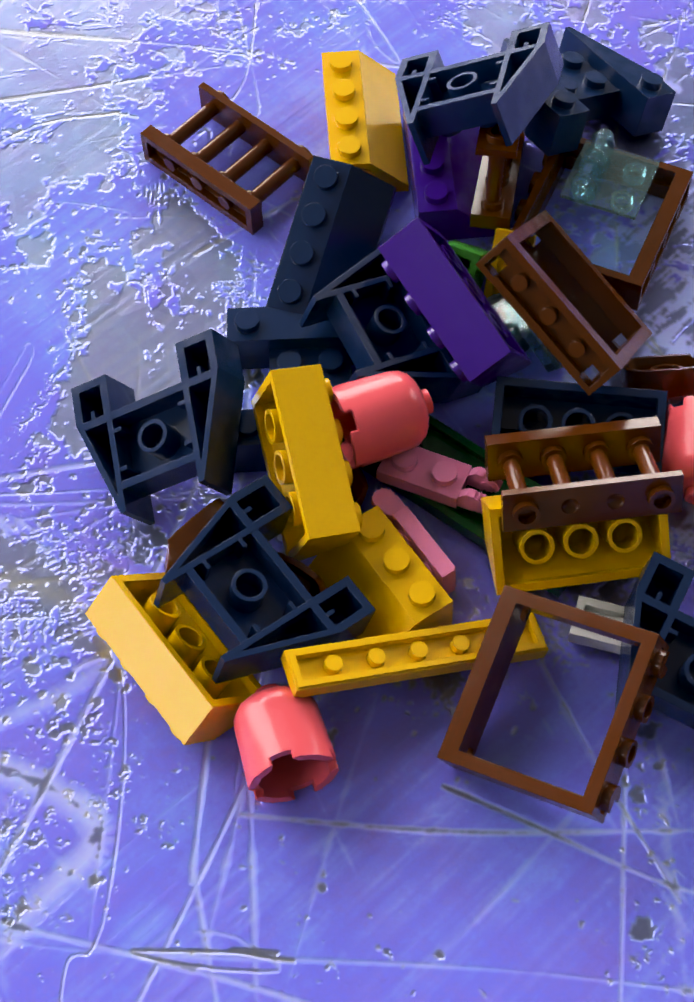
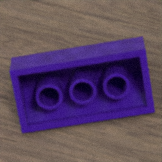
M403 110V128L415 218H420L442 233L446 240L494 236L495 230L470 227L471 210L482 155H475L479 127L462 130L457 135L451 137L438 136L430 164L424 165L407 125Z
M416 217L378 247L385 258V261L381 263L384 271L393 282L398 283L401 281L408 292L404 296L406 303L417 316L421 314L425 316L431 325L426 329L428 335L441 350L445 347L454 359L449 364L463 383L469 381L479 387H484L495 382L497 376L506 377L526 368L532 363L442 233Z

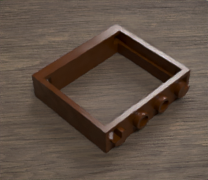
M581 137L577 150L552 156L544 154L542 166L544 167L541 172H534L528 190L530 195L527 200H520L514 217L516 222L513 228L510 227L509 230H516L545 210L565 168L664 199L630 275L593 264L629 307L637 311L687 201L693 171Z
M546 210L503 238L475 264L588 396L618 373L652 334L648 327ZM537 235L541 241L533 247L528 239ZM501 258L507 266L498 273L491 263ZM622 333L627 340L619 346L614 339ZM593 364L599 373L591 380L584 371Z
M505 585L437 758L453 768L603 823L606 814L610 813L614 801H619L621 788L618 786V782L624 767L629 768L636 756L638 743L634 739L640 723H646L652 713L654 696H651L657 678L662 679L668 670L665 664L670 653L668 652L669 646L660 634ZM530 612L639 647L583 796L474 756Z

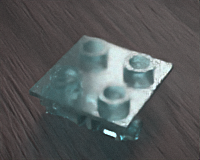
M601 129L593 134L591 141H585L560 197L635 220L660 165V161L614 148L615 140L613 133L608 129Z

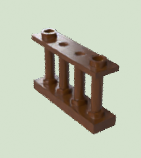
M203 82L198 86L201 109L177 129L168 134L162 133L150 125L140 133L144 157L158 169L254 235L263 227L262 202L293 175L305 182L313 155L306 147L298 146L231 101L224 92L216 91ZM212 119L226 128L197 153L190 152L181 146L182 143ZM238 138L253 146L224 172L217 171L208 165L212 159ZM265 156L281 165L252 191L244 190L235 183Z
M498 124L490 128L480 127L475 155H482L471 210L470 227L496 230L497 227L510 229L525 141L523 131L513 145L506 146Z
M657 416L484 436L488 481L506 479L509 490H501L503 533L682 512L684 482L682 470L660 472L656 462H660L661 423ZM638 465L641 475L616 477L612 467ZM594 469L597 480L571 482L568 472ZM550 474L553 485L527 487L524 477Z

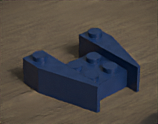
M550 22L512 31L507 49L504 52L444 66L438 50L402 59L395 81L407 125L424 165L430 164L438 136L451 137L457 135L462 130L479 126L481 128H490L498 124L505 145H513L560 81L564 63Z
M566 27L559 48L564 63L559 84L523 130L524 135L545 155L552 156L577 150L587 121L611 116L634 137L662 131L676 91L668 86L660 75L653 73L579 31ZM509 38L503 40L500 52L506 51Z
M376 249L313 295L299 321L301 328L330 320L357 369L349 381L388 371H401L412 377L421 390L426 388L433 403H447L478 393L482 389V387L469 381L463 383L454 373L449 364L454 360L446 347L441 350L430 338L426 329L431 325L423 314L417 316L408 306L404 299L408 292L401 281L398 283L393 282L384 271L381 263L385 261V258L379 249Z
M271 307L227 308V338L238 345L242 369L269 368L270 372V370L321 364L324 378L330 380L332 387L346 383L352 377V365L354 363L329 320L301 328L299 321L303 316L302 314ZM253 409L242 410L234 473L267 471Z
M212 328L175 344L182 381L176 385L138 401H135L134 389L106 374L71 389L76 427L120 513L145 524H155L151 494L198 476L199 483L226 496L232 494L245 381L238 345Z
M267 475L233 493L162 577L154 601L155 606L160 608L184 593L228 649V652L220 656L212 676L215 684L283 667L280 658L284 650L353 640L364 632L376 610L348 575L318 595L311 596L268 542L283 533L293 507Z
M654 551L643 567L626 602L623 623L660 634L669 646L668 652L670 653L665 666L668 670L662 679L657 678L651 694V696H654L653 709L694 729V618L679 611L694 577V570ZM622 641L615 711L639 647Z

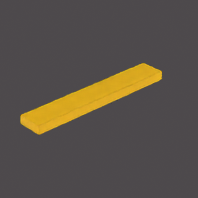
M532 612L529 614L511 663L544 658L549 651L537 619ZM491 619L289 649L283 651L280 659L294 697H308L471 670Z

